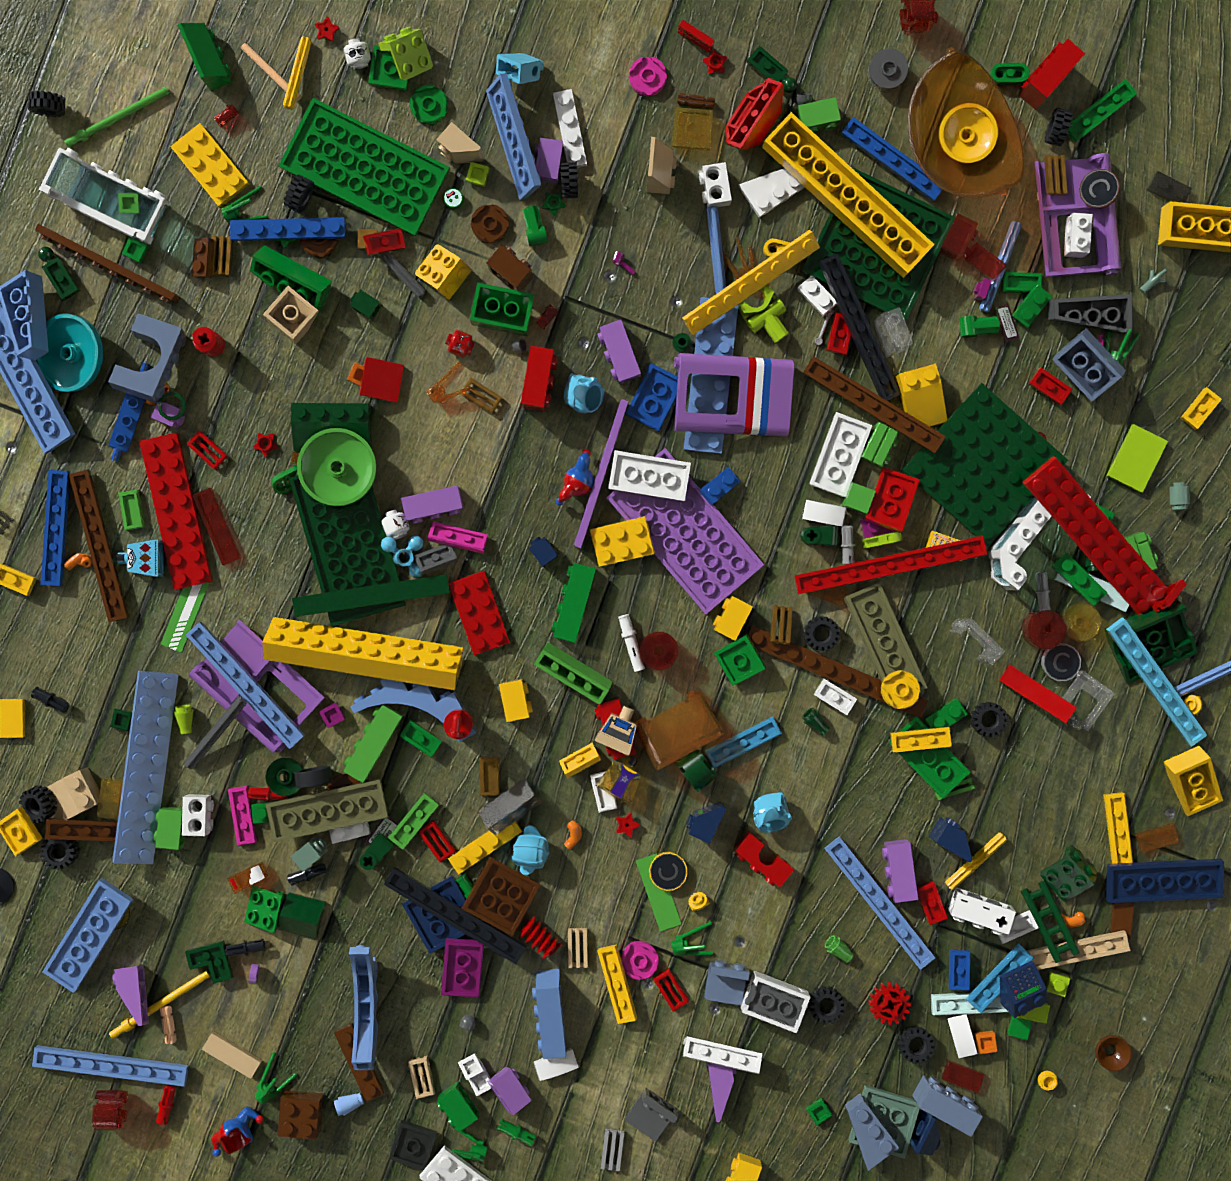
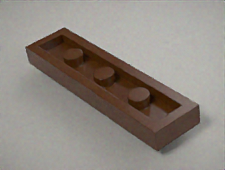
M47 819L45 839L115 842L118 822Z
M351 1023L335 1030L334 1034L365 1101L368 1102L383 1095L384 1089L375 1070H354L353 1068L354 1024Z

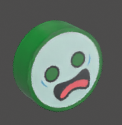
M451 188L445 192L444 202L450 209H457L463 204V195L458 189Z

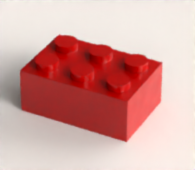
M1069 39L1063 44L1059 42L1021 86L1023 91L1019 96L1037 110L1086 53Z
M530 346L521 397V405L525 409L546 412V407L550 408L551 394H549V389H553L555 381L552 372L557 369L558 359L553 349Z

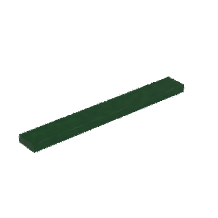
M447 574L294 597L292 598L294 616L300 617L450 593Z

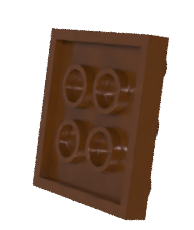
M490 857L464 902L462 909L513 936L540 884Z

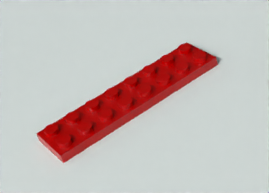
M175 432L139 441L174 590L213 582L179 433Z

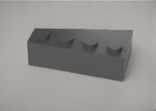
M1132 294L1052 299L1047 303L1048 320L1119 334H1127L1128 330L1132 329Z

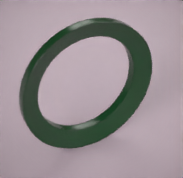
M176 392L165 393L158 401V411L167 420H177L186 411V401ZM167 396H176L182 403V409L176 416H167L162 411L161 404Z

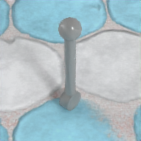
M834 309L827 313L819 337L815 339V344L818 346L823 342L822 337L830 316L834 313Z

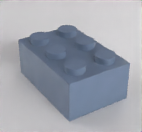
M1087 329L1070 341L1052 359L1091 402L1122 378L1126 371Z
M923 1075L912 1095L919 1108L972 1137L983 1117L978 1110L979 1107L974 1104V1100L966 1095L963 1097L958 1095L957 1091L948 1085L947 1087L940 1085L941 1082L932 1076L928 1078Z

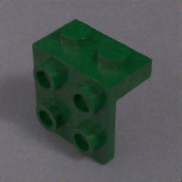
M1070 845L1066 848L1064 857L1043 869L1040 876L1061 900L1067 901L1095 885L1097 870L1086 861L1080 850Z

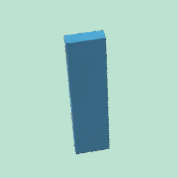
M772 716L705 750L713 768H716L782 733Z
M1018 943L968 995L966 1000L982 1013L1000 994L999 976L1032 961L1034 957Z

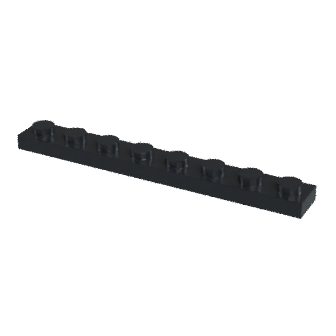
M836 253L818 262L878 395L887 401L900 395V390L838 254Z
M396 867L393 868L384 883L388 888L514 964H517L526 949V945L466 912L458 904Z

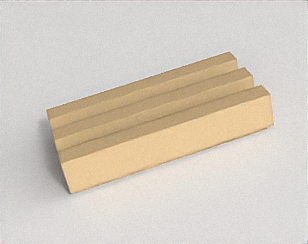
M568 928V968H588L587 928ZM579 932H583L584 962H580ZM572 933L576 935V962H572Z
M428 1056L419 1057L414 1060L409 1059L408 1064L416 1099L435 1095L436 1092ZM422 1063H424L428 1085L430 1089L429 1092L427 1091ZM415 1064L418 1066L423 1093H420Z

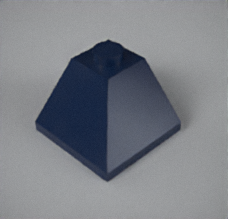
M921 1109L916 1119L910 1143L915 1153L933 1155L941 1143L940 1133L935 1117Z

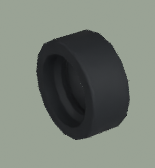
M319 766L294 772L297 788L314 787L333 781L330 766Z

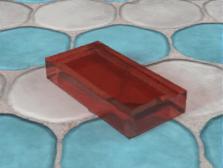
M977 242L963 257L965 261L993 281L1007 266Z
M947 1060L941 1078L978 1093L985 1074Z

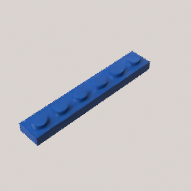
M852 117L842 131L841 135L932 202H934L946 184L856 118Z
M345 217L230 220L231 241L346 238Z
M48 471L40 585L63 586L70 471Z

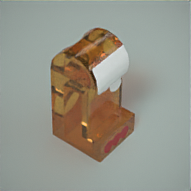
M259 862L231 875L227 880L234 894L269 875L263 863Z

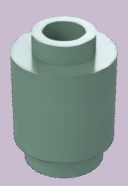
M1185 482L1173 483V487H1169L1172 510L1188 509V504H1190V486H1186Z

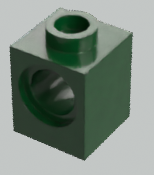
M361 289L358 293L355 292L350 299V306L371 321H373L383 306L380 301Z

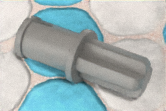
M850 525L842 526V544H840V547H842V564L855 563L853 527Z
M1047 572L1036 573L1037 591H1035L1038 597V610H1051L1049 598L1051 590L1048 588Z

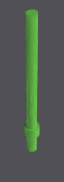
M165 86L89 128L78 130L77 134L64 140L68 148L80 141L84 142L90 139L89 136L170 93Z

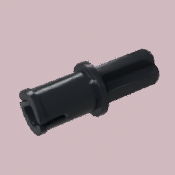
M38 686L32 691L34 694H31V698L44 703L46 707L50 706L62 713H65L70 707L68 702L56 697L55 693H49Z
M320 863L307 868L303 872L300 870L288 874L289 884L294 886L303 881L309 882L311 878L326 873L325 864Z
M264 938L249 942L244 940L241 944L226 946V955L245 954V956H248L249 953L265 951Z

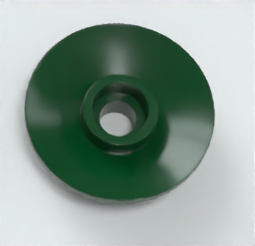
M291 758L274 760L268 766L265 774L268 788L280 796H289L296 793L300 788L296 787L294 772L302 770L298 762ZM281 774L285 775V781L280 780Z

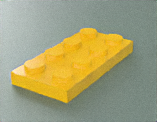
M201 123L170 146L220 208L250 185Z

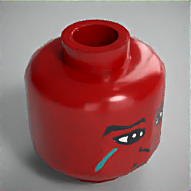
M455 330L453 334H448L445 344L448 345L449 353L465 358L466 355L470 356L475 341H472V335Z

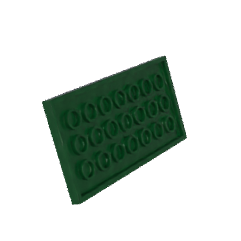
M298 476L289 478L322 593L400 582L392 553L384 551L381 547L382 540L387 536L382 525V518L373 486L365 496L352 504L329 506L313 499L301 485ZM404 600L327 613L331 626L406 606V602Z

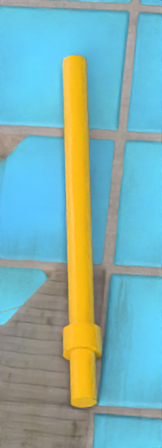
M208 970L204 971L148 1007V1016L211 977ZM127 1018L121 1022L120 1026L109 1032V1035L114 1039L123 1032L132 1030L137 1023L134 1018Z

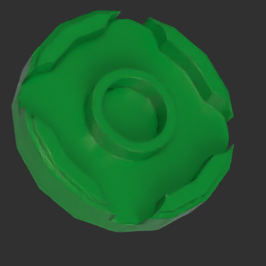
M424 85L417 88L411 96L410 109L414 118L420 123L434 125L446 116L448 100L445 93L436 86Z

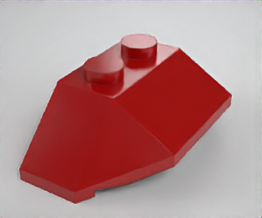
M768 78L764 83L756 86L745 95L726 124V143L729 146L746 150L761 145L781 114L784 93L783 83Z

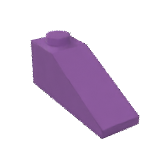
M144 965L115 969L113 983L116 985L117 992L138 1026L149 1024Z
M708 1063L716 1122H720L734 1082L733 1074L737 1073L736 1069Z

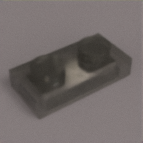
M1157 171L1147 190L1169 202L1185 203L1192 188Z

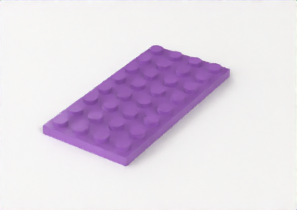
M666 448L655 456L675 460ZM690 477L688 479L685 501L617 490L613 491L606 498L625 520L646 516L655 556L705 614L764 566L762 561L713 504L710 505L699 492L700 488Z

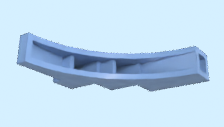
M388 679L380 681L384 688H381V686L376 687L370 691L372 695L366 698L362 695L353 700L355 704L350 706L352 711L356 713L367 707L380 704L409 705L430 713L442 723H444L445 717L455 709L465 710L456 692L451 694L448 691L440 695L441 700H438L431 686L413 684L411 685L413 689L410 690L406 682ZM475 725L472 732L463 739H457L458 742H461L466 738L472 736L473 734L477 733L478 731Z
M358 945L350 947L349 950L354 984L352 1065L354 1070H374L378 1023L376 1020L378 965L376 958L372 957L370 947Z

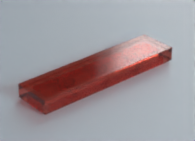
M212 488L192 495L222 566L241 559V555Z

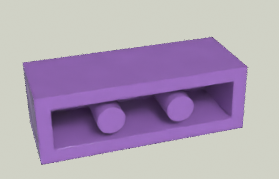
M622 320L599 327L600 333L597 335L601 345L605 344L607 349L604 354L607 362L612 363L613 369L610 371L614 381L618 380L619 384L641 377V372Z
M458 485L401 498L406 521H411L412 524L423 522V518L430 517L431 520L442 518L441 514L449 513V516L460 514V510L464 509Z
M907 839L884 842L885 848H882L883 859L887 861V867L884 870L886 879L889 878L890 886H887L889 898L892 897L895 903L918 900L910 842Z

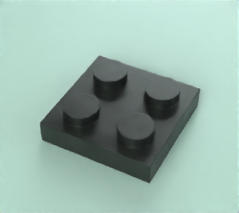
M401 1120L389 1159L424 1170L438 1131Z

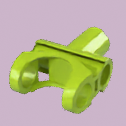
M765 285L760 289L764 298L762 306L754 308L742 301L738 304V309L754 333L764 327L774 343H777L789 334L778 316L786 312V308L771 287ZM771 298L773 300L777 299L775 302L768 306Z

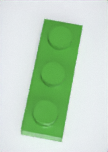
M425 792L388 838L403 850L439 806V803Z

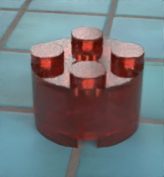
M901 0L900 3H904L903 9L899 10V18L902 31H906L904 34L930 32L933 24L938 21V13L934 8L935 0Z
M1049 610L1031 612L1022 622L1023 638L1030 646L1035 648L1052 649L1057 647L1064 640L1067 631V625L1063 618L1056 612ZM1042 626H1045V633H1042Z
M651 632L641 641L639 648L640 657L649 668L665 670L672 666L677 659V642L666 632ZM657 645L664 648L660 656L653 652Z
M98 1090L95 1099L99 1100L96 1105H93L92 1114L94 1131L122 1130L123 1122L127 1120V1110H124V1103H127L128 1091Z

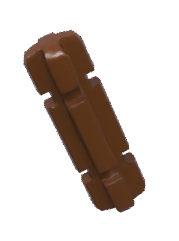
M679 93L677 104H688V106L703 108L704 106L706 109L712 110L715 99L712 97H707L706 99L704 98L705 96L692 94L686 96L685 93Z

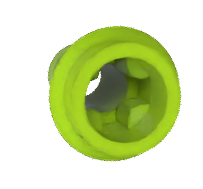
M191 705L176 706L174 714L180 728V733H191L194 709H191Z

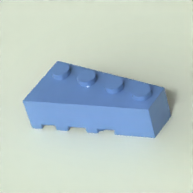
M24 270L0 286V301L17 356L35 361L49 352L42 276Z
M560 969L537 970L536 988H532L533 1000H537V1005H534L535 1017H539V1022L536 1023L537 1035L540 1034L541 1040H538L539 1052H542L543 1059L566 1057L565 1025L563 1022V1004H561L562 991L561 985H559Z

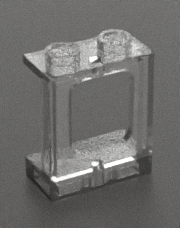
M900 307L881 314L873 322L886 358L906 351L905 347L913 345Z
M959 618L952 624V629L949 631L951 634L960 635L966 630L985 649L977 657L982 664L993 665L1005 652L973 619Z
M1079 670L1075 676L1076 679L1062 698L1071 703L1078 691L1082 689L1097 700V705L1085 721L1082 722L1073 715L1069 719L1071 721L1070 725L1075 729L1088 731L1115 693L1085 671Z

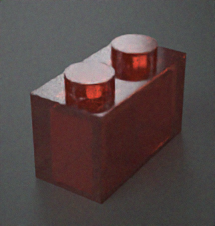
M957 213L940 247L939 253L956 262L961 258H965L970 249L967 247L970 240L973 241L978 233V230H976L978 223Z

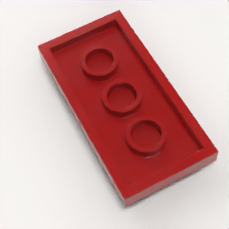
M485 571L448 583L473 655L510 643Z

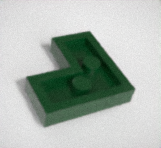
M224 940L185 951L189 969L192 970L208 965L213 984L234 977L229 957L226 955Z

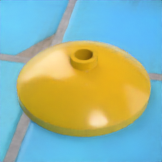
M974 103L961 104L951 109L943 118L939 128V141L943 151L951 159L960 163H974L985 158L993 150L998 137V127L992 113L985 107ZM963 133L968 134V139L963 138Z

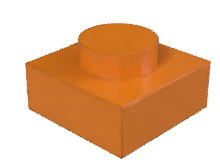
M355 362L347 377V381L360 387L364 366Z
M994 1031L974 1033L978 1054L997 1052Z

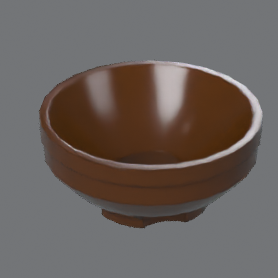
M1107 1035L1101 1038L1095 1048L1096 1059L1106 1070L1120 1071L1131 1060L1132 1052L1130 1045L1126 1040L1117 1035ZM1107 1045H1114L1115 1051L1113 1054L1107 1055L1105 1053Z

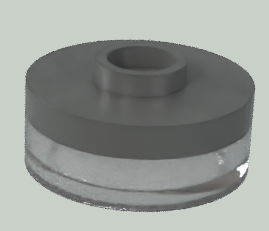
M895 49L879 51L872 58L868 67L870 83L877 90L884 92L897 89L903 83L908 73V63L905 56Z

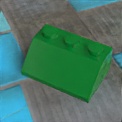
M205 23L177 24L200 78L207 87L214 91L232 83L229 76L232 75L231 69L222 60L225 56L221 47L216 46L214 42L217 38L213 29H208Z
M477 282L470 315L471 325L528 337L534 294Z

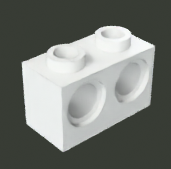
M726 162L703 166L702 172L699 173L700 185L704 184L705 190L702 192L703 203H707V208L711 206H729L732 199ZM710 173H715L718 176V179L711 180L709 179L708 175ZM713 192L720 193L721 198L714 199L711 196V194Z
M1072 213L1066 218L1063 257L1083 258L1090 253L1093 214Z
M188 794L183 797L182 836H206L212 831L213 819H211V812L214 808V802L211 800V795ZM196 801L201 802L202 810L196 808ZM196 820H198V821L201 822V824H202V828H201V829L196 828V826H195V821H196Z

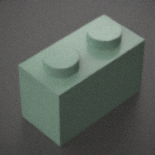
M315 836L295 852L291 858L303 872L328 851L326 848L327 844L322 838Z

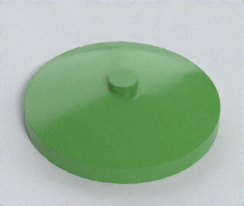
M330 428L316 433L303 445L298 456L297 473L301 485L313 499L329 506H346L360 500L372 487L376 476V460L371 447L360 435L347 429Z

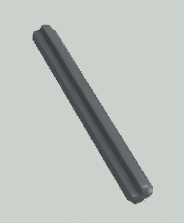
M239 696L234 700L185 760V767L189 769L195 768L247 704L245 698Z

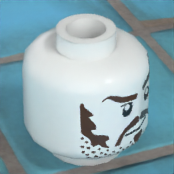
M396 510L387 512L386 517L382 520L386 536L392 537L395 540L405 537L410 529L405 514L402 512L397 513Z

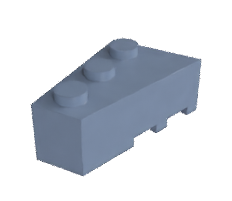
M860 1093L846 1103L845 1106L864 1163L869 1171L896 1151L899 1146L895 1138Z

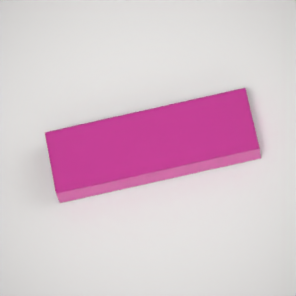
M432 522L428 541L484 554L488 534Z
M249 786L228 789L237 846L258 842L255 823L253 824L251 799L248 798Z

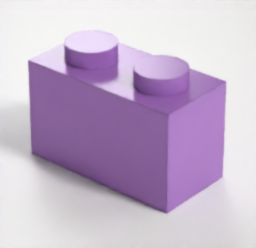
M540 138L539 144H536L535 156H537V162L535 166L537 173L540 175L541 182L559 183L564 148L563 141Z
M505 1067L487 1082L506 1111L514 1115L532 1100L528 1096L530 1092L524 1084L521 1085L518 1081L520 1078L518 1073L514 1069Z

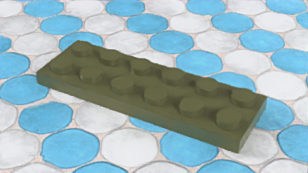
M880 582L844 597L881 682L889 673L901 670L909 672L916 677L920 685V691L926 689V683Z
M381 779L266 804L274 842L389 817Z

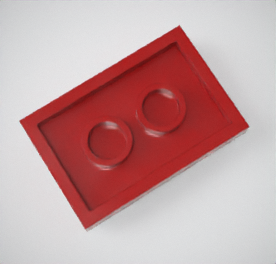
M883 467L875 488L876 492L864 521L902 533L920 479Z

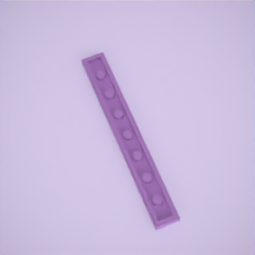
M622 399L620 401L574 543L575 547L581 549L628 406V401Z

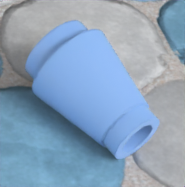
M361 1093L338 1097V1100L334 1101L338 1116H345L364 1104Z

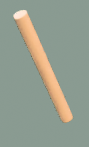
M244 43L241 49L286 92L288 83L247 43ZM299 93L297 95L296 102H298L301 99V95Z

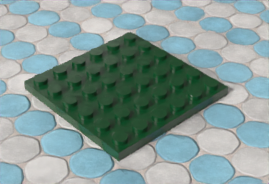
M852 167L853 170L935 245L903 278L834 213L830 212L817 239L820 248L810 254L802 273L828 285L818 262L837 253L858 300L905 322L956 217Z
M980 383L937 430L946 437L936 453L922 447L901 470L908 476L920 479L918 485L976 537L983 536L985 545L989 546L1034 498V495L1022 482L1053 456L1063 466L1068 459L983 383Z

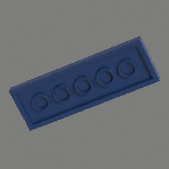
M1222 859L1107 864L1106 901L1108 903L1223 898L1224 861Z

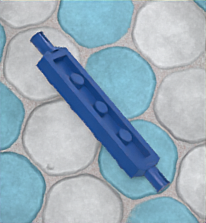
M143 362L140 372L148 371L151 365ZM125 394L109 442V446L114 449L110 460L118 462L121 452H129L146 401L145 399Z

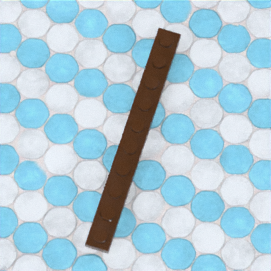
M751 625L748 635L755 648L885 702L881 694V680L792 642L789 645L770 643L769 632ZM919 697L913 706L901 710L921 718L928 700Z

